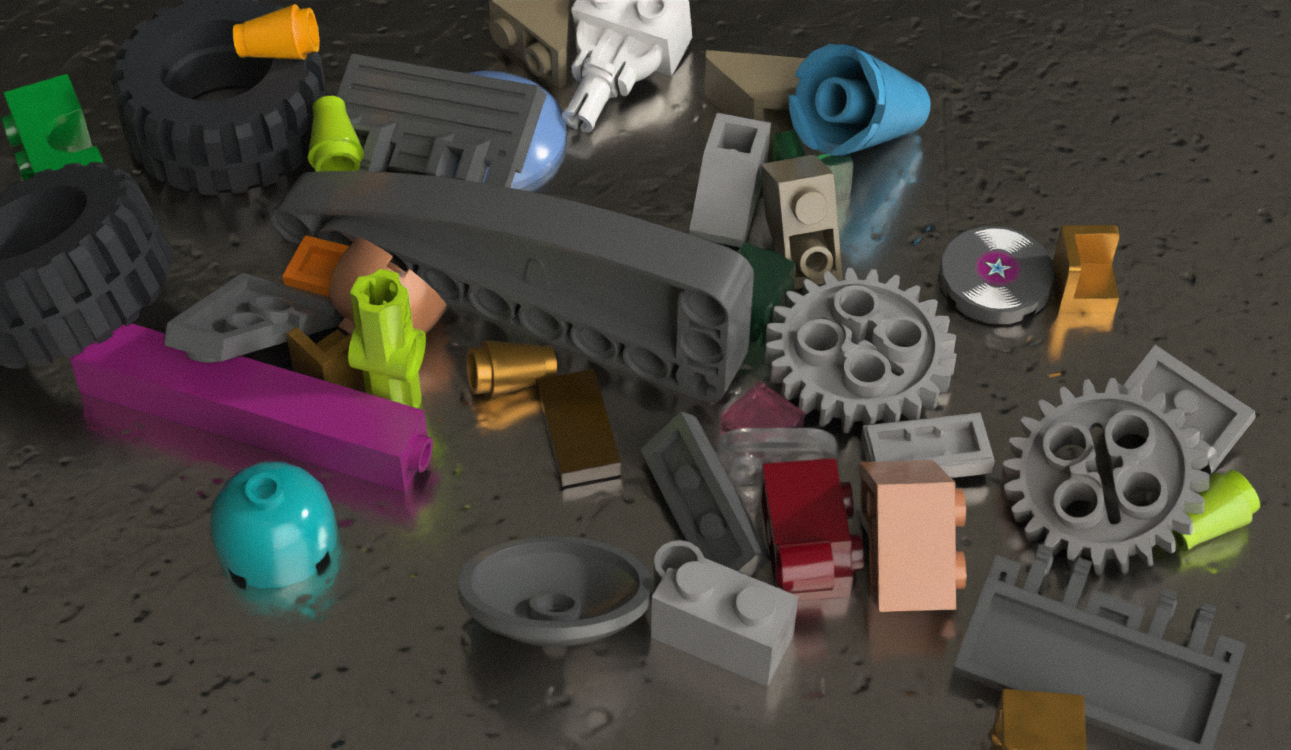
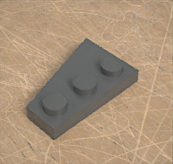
M241 273L169 321L166 329L165 346L186 351V355L195 361L206 363L225 361L287 342L286 333L295 327H298L305 335H310L339 326L344 318L332 305L330 297Z

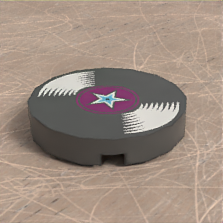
M982 226L961 233L949 242L942 256L939 270L940 287L946 298L948 293L956 301L955 308L968 317L990 324L1016 323L1022 321L1024 315L1032 313L1035 309L1036 314L1045 307L1055 279L1053 261L1040 243L1026 233L1000 226Z

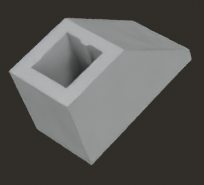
M716 113L703 154L689 229L690 235L715 243L744 248L762 188L760 164L768 163L771 123Z

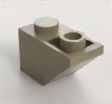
M489 0V31L496 44L503 49L510 50L524 61L535 75L543 76L558 89L566 86L571 41L570 0Z
M707 50L704 96L727 115L771 123L770 139L802 142L793 128L789 111V96L796 95L799 77L794 76L799 65L806 58Z
M815 155L760 164L765 216L785 287L788 290L802 288L803 280L809 279L816 285L823 284L824 272L826 271L833 274L837 281L843 280L834 173Z

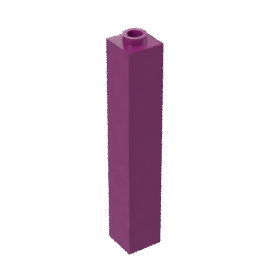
M132 323L128 326L122 325L112 332L113 336L100 344L95 342L84 347L82 353L69 358L81 394L398 491L406 492L415 472L422 473L431 458L433 439L428 437L424 410L243 356L212 363L195 361L186 355V351L165 346V333Z

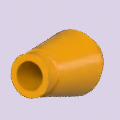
M294 4L245 21L244 23L235 24L233 27V40L239 57L305 60L307 53H314L319 50L318 25L311 8L300 9Z

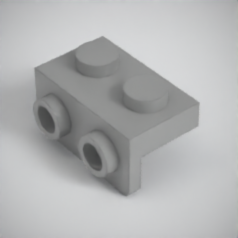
M1154 345L1123 386L1117 382L1119 394L1125 395L1128 394L1136 382L1142 383L1143 400L1146 402L1159 392H1163L1166 399L1165 414L1173 409L1182 407L1185 410V423L1181 429L1198 427L1200 442L1194 448L1207 449L1208 465L1204 469L1211 474L1256 418L1253 409L1157 345Z

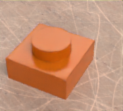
M305 235L282 275L284 285L330 297L329 285L332 271L340 257L350 246Z

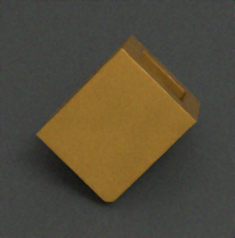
M1116 225L1061 226L1053 259L1055 278L1053 286L1058 314L1115 313L1119 295L1112 262L1120 237Z
M298 327L286 333L293 372L354 390H359L365 385L363 370L350 367L348 362L352 334L346 337L337 329L315 344Z
M1003 689L995 715V731L1002 733V750H1087L1084 695Z

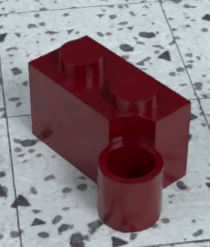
M836 458L763 463L759 502L767 551L772 558L769 561L773 586L798 596V601L850 597L853 572L863 571L864 553L860 534H850L848 519H852L854 515L853 492L850 482H840Z

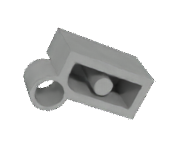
M677 540L662 545L654 558L651 638L768 687L794 636L798 596L704 558L700 549L690 542Z

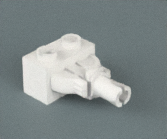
M689 0L575 1L571 10L578 55L571 66V72L573 77L580 81V84L569 105L562 113V118L569 127L577 130L581 121L584 120L581 125V132L590 133L593 131L595 122L609 98H616L619 92L620 95L627 96L635 82L646 78L654 71L672 77L692 39Z

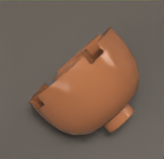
M357 237L350 247L347 248L332 271L329 285L331 303L344 318L338 328L347 336L351 335L355 329L350 291L358 276L373 274L378 269L389 270L399 274L401 284L408 289L413 328L423 330L425 335L439 321L447 305L437 292L412 270L403 271L397 265L390 262L393 258L392 255L360 237Z

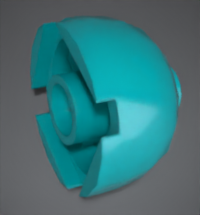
M266 461L244 467L224 483L212 503L210 537L220 566L229 575L230 570L235 575L244 577L245 583L258 589L285 588L307 580L317 572L316 564L324 558L327 551L330 556L336 546L337 522L328 495L323 485L316 478L298 466L283 461Z

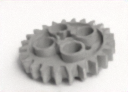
M847 268L845 280L837 281L833 274L826 271L824 272L823 286L821 287L809 279L803 280L802 295L792 291L786 292L785 306H775L772 323L767 324L765 364L771 365L770 382L782 383L781 399L783 401L799 397V415L803 416L814 409L820 411L819 426L824 427L833 417L840 418L843 433H849L854 421H862L863 425H873L879 420H883L885 423L899 422L900 414H903L909 420L920 419L922 406L934 410L937 406L939 393H947L957 354L954 353L956 335L947 333L950 322L949 316H935L938 301L931 299L919 303L920 286L915 285L904 292L899 289L900 276L894 275L886 284L878 282V273L875 269H871L866 280H858L853 268Z
M1110 378L1105 393H1096L1094 385L1090 379L1084 380L1083 396L1075 398L1066 387H1061L1060 397L1062 404L1058 407H1054L1043 399L1038 401L1042 417L1041 421L1023 416L1021 419L1022 429L1028 438L1010 437L1011 453L1018 458L1004 461L1003 466L1006 476L1015 479L1005 484L1004 487L1008 500L1019 501L1011 508L1015 522L1030 521L1025 528L1026 537L1030 543L1047 536L1044 545L1054 548L1053 557L1063 549L1067 550V560L1070 569L1073 564H1076L1078 557L1083 559L1085 556L1092 558L1093 568L1097 575H1101L1106 559H1115L1118 568L1122 574L1128 573L1129 556L1137 554L1148 567L1152 566L1153 546L1157 544L1172 554L1176 551L1172 531L1175 530L1186 535L1193 533V521L1186 513H1204L1205 500L1196 492L1209 490V474L1200 471V469L1208 465L1207 449L1194 448L1200 442V433L1197 426L1181 429L1185 423V410L1182 407L1173 409L1166 414L1164 413L1166 399L1163 392H1159L1146 402L1143 400L1142 383L1136 382L1128 394L1125 395L1119 394L1116 378ZM1094 427H1100L1104 433L1117 505L1121 521L1116 525L1111 524L1107 516L1091 436V430ZM1127 434H1137L1146 439L1142 446L1135 449H1124L1116 444L1117 440ZM1066 445H1076L1084 449V452L1073 460H1062L1055 456L1056 451ZM1138 490H1149L1159 496L1158 500L1146 507H1138L1127 501V498ZM1078 500H1085L1096 506L1095 510L1085 517H1072L1065 513V509L1071 503Z

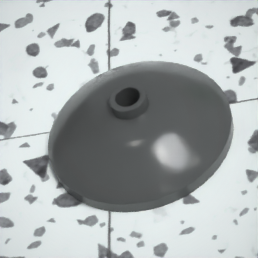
M529 537L497 544L479 552L467 561L458 577V598L469 615L485 628L501 636L540 647H571L611 636L627 628L637 620L651 603L653 580L649 569L642 561L616 546L578 537Z

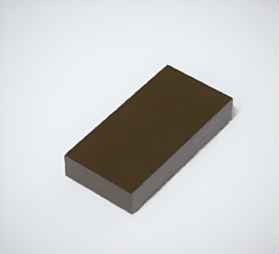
M594 369L536 379L537 394L562 486L621 475V460Z

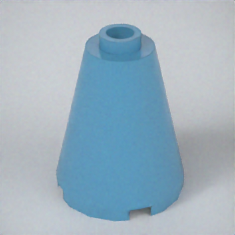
M828 44L812 51L799 65L794 76L799 77L796 95L789 96V111L793 128L802 142L811 149L819 150L831 156L849 155L915 132L924 125L930 113L929 94L921 83L864 50L848 44Z

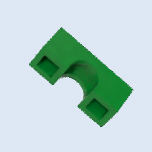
M68 74L4 92L10 114L0 118L11 148L22 145L23 151L14 153L23 181L34 177L35 173L49 168L53 171L62 169L65 164L80 163L83 166H87L90 162L104 163L97 145L92 146L83 111Z

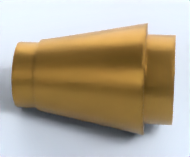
M483 340L478 347H469L467 351V375L473 394L485 393L491 399L536 385V379L556 376L557 361L553 347L551 345L540 346Z

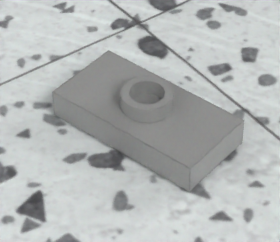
M981 412L864 425L862 427L861 441L867 462L934 460L951 478L990 474L993 471L995 459Z

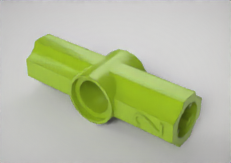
M378 269L373 274L358 276L350 291L355 329L349 345V365L352 368L363 370L367 394L419 409L422 404L419 369L425 353L426 335L423 330L413 328L408 289L401 284L399 274L389 270Z

